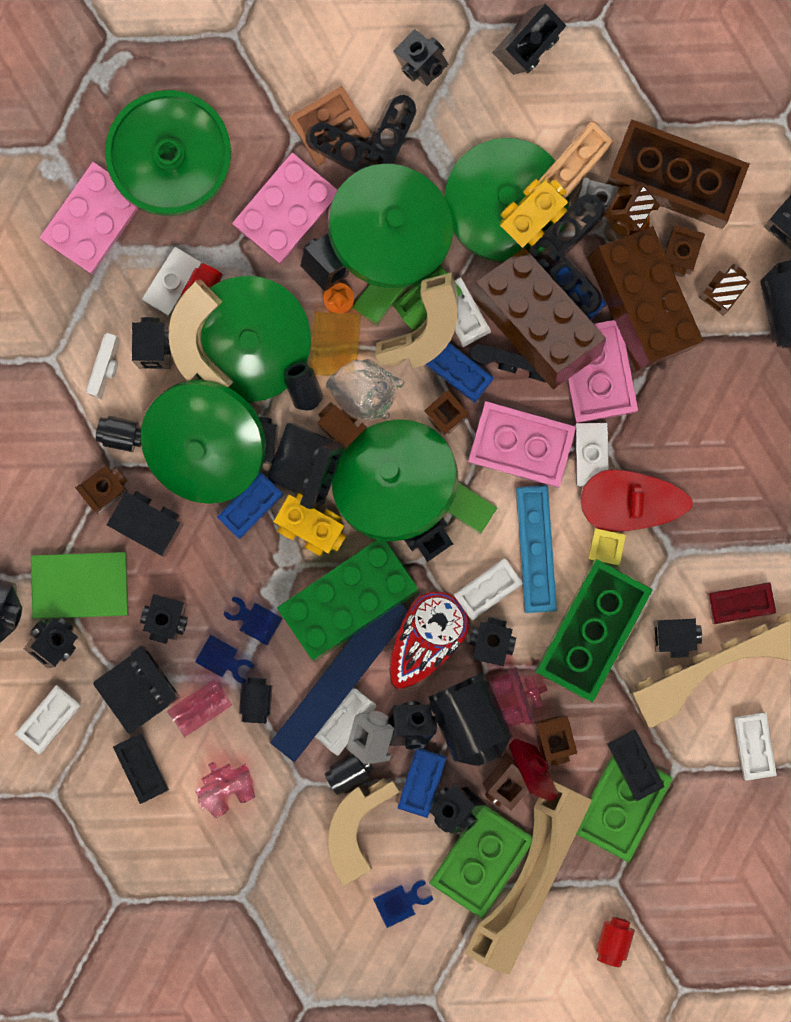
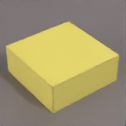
M595 528L588 560L594 561L597 559L605 564L620 566L626 535Z

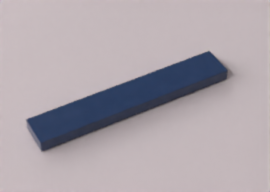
M400 604L355 634L271 740L270 744L295 763L400 629L408 609Z

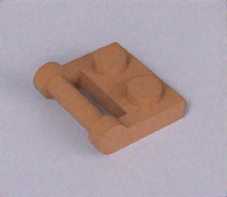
M343 86L289 117L290 123L317 167L326 162V157L311 150L306 143V131L312 125L325 122L337 128L351 120L354 128L347 131V134L362 140L371 136L367 125ZM325 131L315 132L314 136L319 139L324 136ZM337 137V139L334 141H330L329 143L334 147L335 143L339 140V137ZM344 143L341 149L350 145V143Z

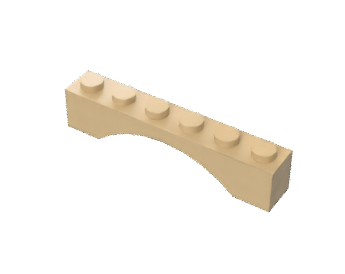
M791 612L778 617L779 624L768 628L767 624H763L750 630L751 637L739 641L738 637H735L720 644L722 650L711 655L709 650L692 657L694 663L682 668L681 664H677L664 670L665 677L657 681H653L652 677L636 683L634 685L636 690L631 692L630 695L645 727L652 728L677 716L694 688L710 673L726 664L751 657H773L791 661Z
M554 781L553 783L559 795L553 801L539 797L534 806L533 839L519 878L504 901L490 916L478 924L465 952L466 955L484 966L510 975L592 802L591 799Z

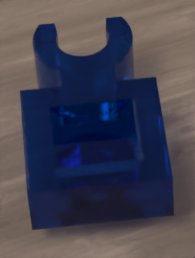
M233 597L232 601L240 606L239 613L231 615L225 611L223 615L231 621H243L244 623L240 631L268 646L283 618L257 603L249 610L242 599Z
M211 634L195 663L222 678L227 670L232 672L233 678L239 683H246L247 679L239 675V668L243 665L252 669L255 667L254 663L250 660L235 659L238 649Z
M424 879L414 882L411 890L405 892L403 885L400 884L373 898L387 928L415 915L416 913L412 905L416 903L426 905L433 900L432 894L425 898H421L417 894L418 888L426 884Z

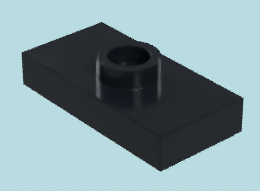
M635 729L606 743L636 802L665 787Z
M143 732L113 746L140 804L170 790Z

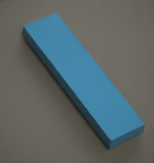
M548 485L516 487L525 613L557 611Z

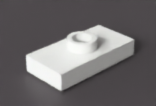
M174 247L142 300L170 317L176 304L182 297L181 293L194 268L198 269L201 262Z
M460 277L455 280L462 290V294L458 297L455 333L463 347L491 333V330Z
M104 334L86 389L87 394L100 400L102 399L108 378H114L118 366V361L114 359L121 340L115 335Z
M607 423L575 424L576 487H584L592 476L600 471L608 470Z
M504 558L455 593L454 597L472 621L520 587L523 582Z
M56 685L15 735L40 755L82 705L60 686Z
M353 687L316 734L315 738L338 756L348 744L355 715L368 714L374 711L377 705Z
M766 713L733 717L743 780L777 776Z

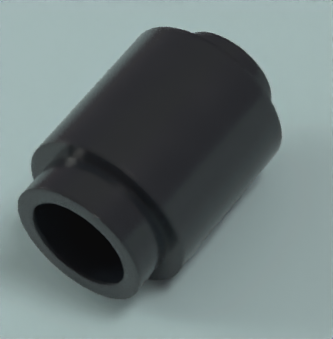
M304 362L289 366L284 372V383L294 407L305 411L315 409L322 401L324 395L314 370Z
M108 416V418L101 417L96 430V442L103 443V447L134 452L135 447H141L139 421Z
M248 677L247 683H241L239 714H242L241 722L267 724V716L271 714L273 688L272 685H266L267 679Z
M351 753L331 765L330 770L324 774L336 795L342 792L347 794L372 778L370 772L374 770L372 763L364 764Z

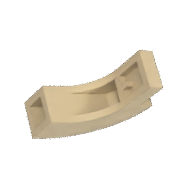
M452 272L421 281L420 294L427 317L423 324L415 331L377 342L375 356L379 366L385 364L389 366L398 365L409 358L414 369L430 362L446 348L454 334L458 315V293Z
M201 279L190 286L173 310L169 325L171 354L177 368L187 381H190L199 374L202 377L200 380L216 382L229 388L233 381L211 361L205 353L201 341V333L205 321L223 301Z
M384 778L368 787L370 793L366 796L361 787L358 786L344 797L333 815L328 833V851L333 869L343 886L366 874L372 868L359 846L357 829L361 819L368 811L399 792L393 779L389 782H386Z

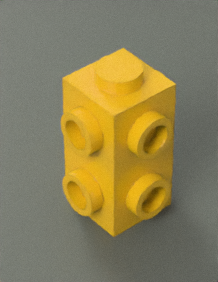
M545 177L540 182L537 179L533 180L523 191L526 197L518 205L513 201L500 214L504 218L500 222V226L522 248L527 243L533 246L544 235L545 232L542 228L550 220L556 223L567 212V209L564 207L568 203L564 197L567 191L556 179H553L551 182Z
M299 493L296 498L288 495L273 521L279 526L276 532L292 541L295 536L306 541L304 548L318 556H321L323 552L330 555L332 549L338 552L347 535L342 533L345 529L344 525L340 524L342 518L325 509L324 513H321L314 508L310 510L300 505L303 495Z

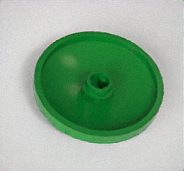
M161 90L138 97L120 111L107 135L105 159L112 182L129 203L150 214L179 216L198 210L218 194L230 171L232 150L226 126L221 117L209 104L186 92Z
M516 138L492 139L478 144L466 152L452 169L445 189V199L449 205L453 220V234L457 240L476 256L496 263L505 262L523 248L529 252L531 247L529 243L522 248L500 226V222L504 219L500 214L513 201L518 205L526 197L523 193L525 188L533 180L537 179L539 181L555 162L554 158L541 147ZM569 195L566 198L568 203L564 206L567 210L569 209ZM550 220L542 230L545 232L553 222ZM564 224L560 227L559 234L563 229ZM540 247L539 249L540 253L546 250V248Z
M377 164L357 171L341 185L329 208L327 221L328 235L336 256L353 275L375 286L402 288L423 281L440 266L451 246L453 220L445 197L437 186L423 174L402 165Z
M236 276L220 281L210 287L223 302L205 321L202 328L201 341L207 356L233 381L229 388L238 393L247 402L267 400L287 389L284 383L285 370L295 363H307L311 348L309 321L299 301L280 284L258 276ZM199 374L196 375L199 380L202 378Z
M190 380L171 386L150 405L141 426L142 451L151 472L168 490L189 501L213 504L237 497L253 483L260 473L265 460V434L256 412L238 393L216 382Z
M411 420L384 421L368 427L365 432L361 433L343 451L332 481L333 497L338 510L347 523L362 535L380 541L406 540L426 532L447 513L457 492L458 468L447 442L432 428Z

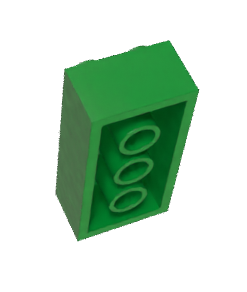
M376 540L278 606L277 609L310 659L315 663L386 613L419 593V589L388 543Z
M597 559L594 560L534 672L584 700L593 703L653 589Z

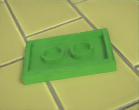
M126 552L31 556L32 619L129 616Z
M611 756L589 798L592 802L576 835L629 863L673 778L657 770L665 787L636 802L613 756Z
M486 805L475 816L478 819L476 824L467 832L461 833L429 882L430 885L481 919L484 918L530 848L533 839L532 836Z

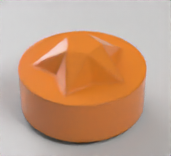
M337 283L323 294L324 306L334 315L348 313L354 305L352 289L344 283Z

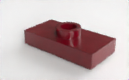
M771 582L707 593L712 624L776 613Z
M515 738L509 744V749L529 793L542 799L553 801L559 793L548 772L549 766L547 762L541 757L537 746Z

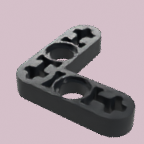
M399 95L390 99L368 144L325 122L309 127L305 135L306 143L311 150L354 173L371 166L365 162L357 166L362 158L368 161L378 159V164H393L415 117L416 104L413 99L406 95ZM404 103L403 109L407 114L399 116L396 124L387 123V120H395L398 114V110L394 108L395 105ZM385 129L391 130L395 135V143L391 147L385 146L381 141L380 136ZM324 130V137L326 139L334 141L339 137V140L335 143L334 147L328 142L318 145V138L314 136L315 132ZM344 143H350L355 148L356 154L351 161L345 160L341 155V147Z
M590 194L580 197L556 223H553L545 231L544 235L530 247L529 251L533 258L581 311L586 314L594 313L599 309L602 296L599 290L566 254L604 217L603 215L606 211L605 204L600 198ZM596 202L597 205L594 207L595 216L586 215L581 220L586 223L582 228L581 224L571 216L575 213L576 216L581 217L586 211L585 203L594 204ZM565 223H572L575 227L574 237L567 241L561 239L559 235L560 227ZM540 247L546 249L550 247L549 256L557 262L561 258L562 262L553 267L545 259L539 261L538 258L541 255ZM568 267L572 270L574 277L570 284L563 286L558 281V272L562 268ZM577 286L586 294L592 292L593 296L590 300L593 304L591 306L585 304L581 306L582 297L575 291L571 295L568 292Z

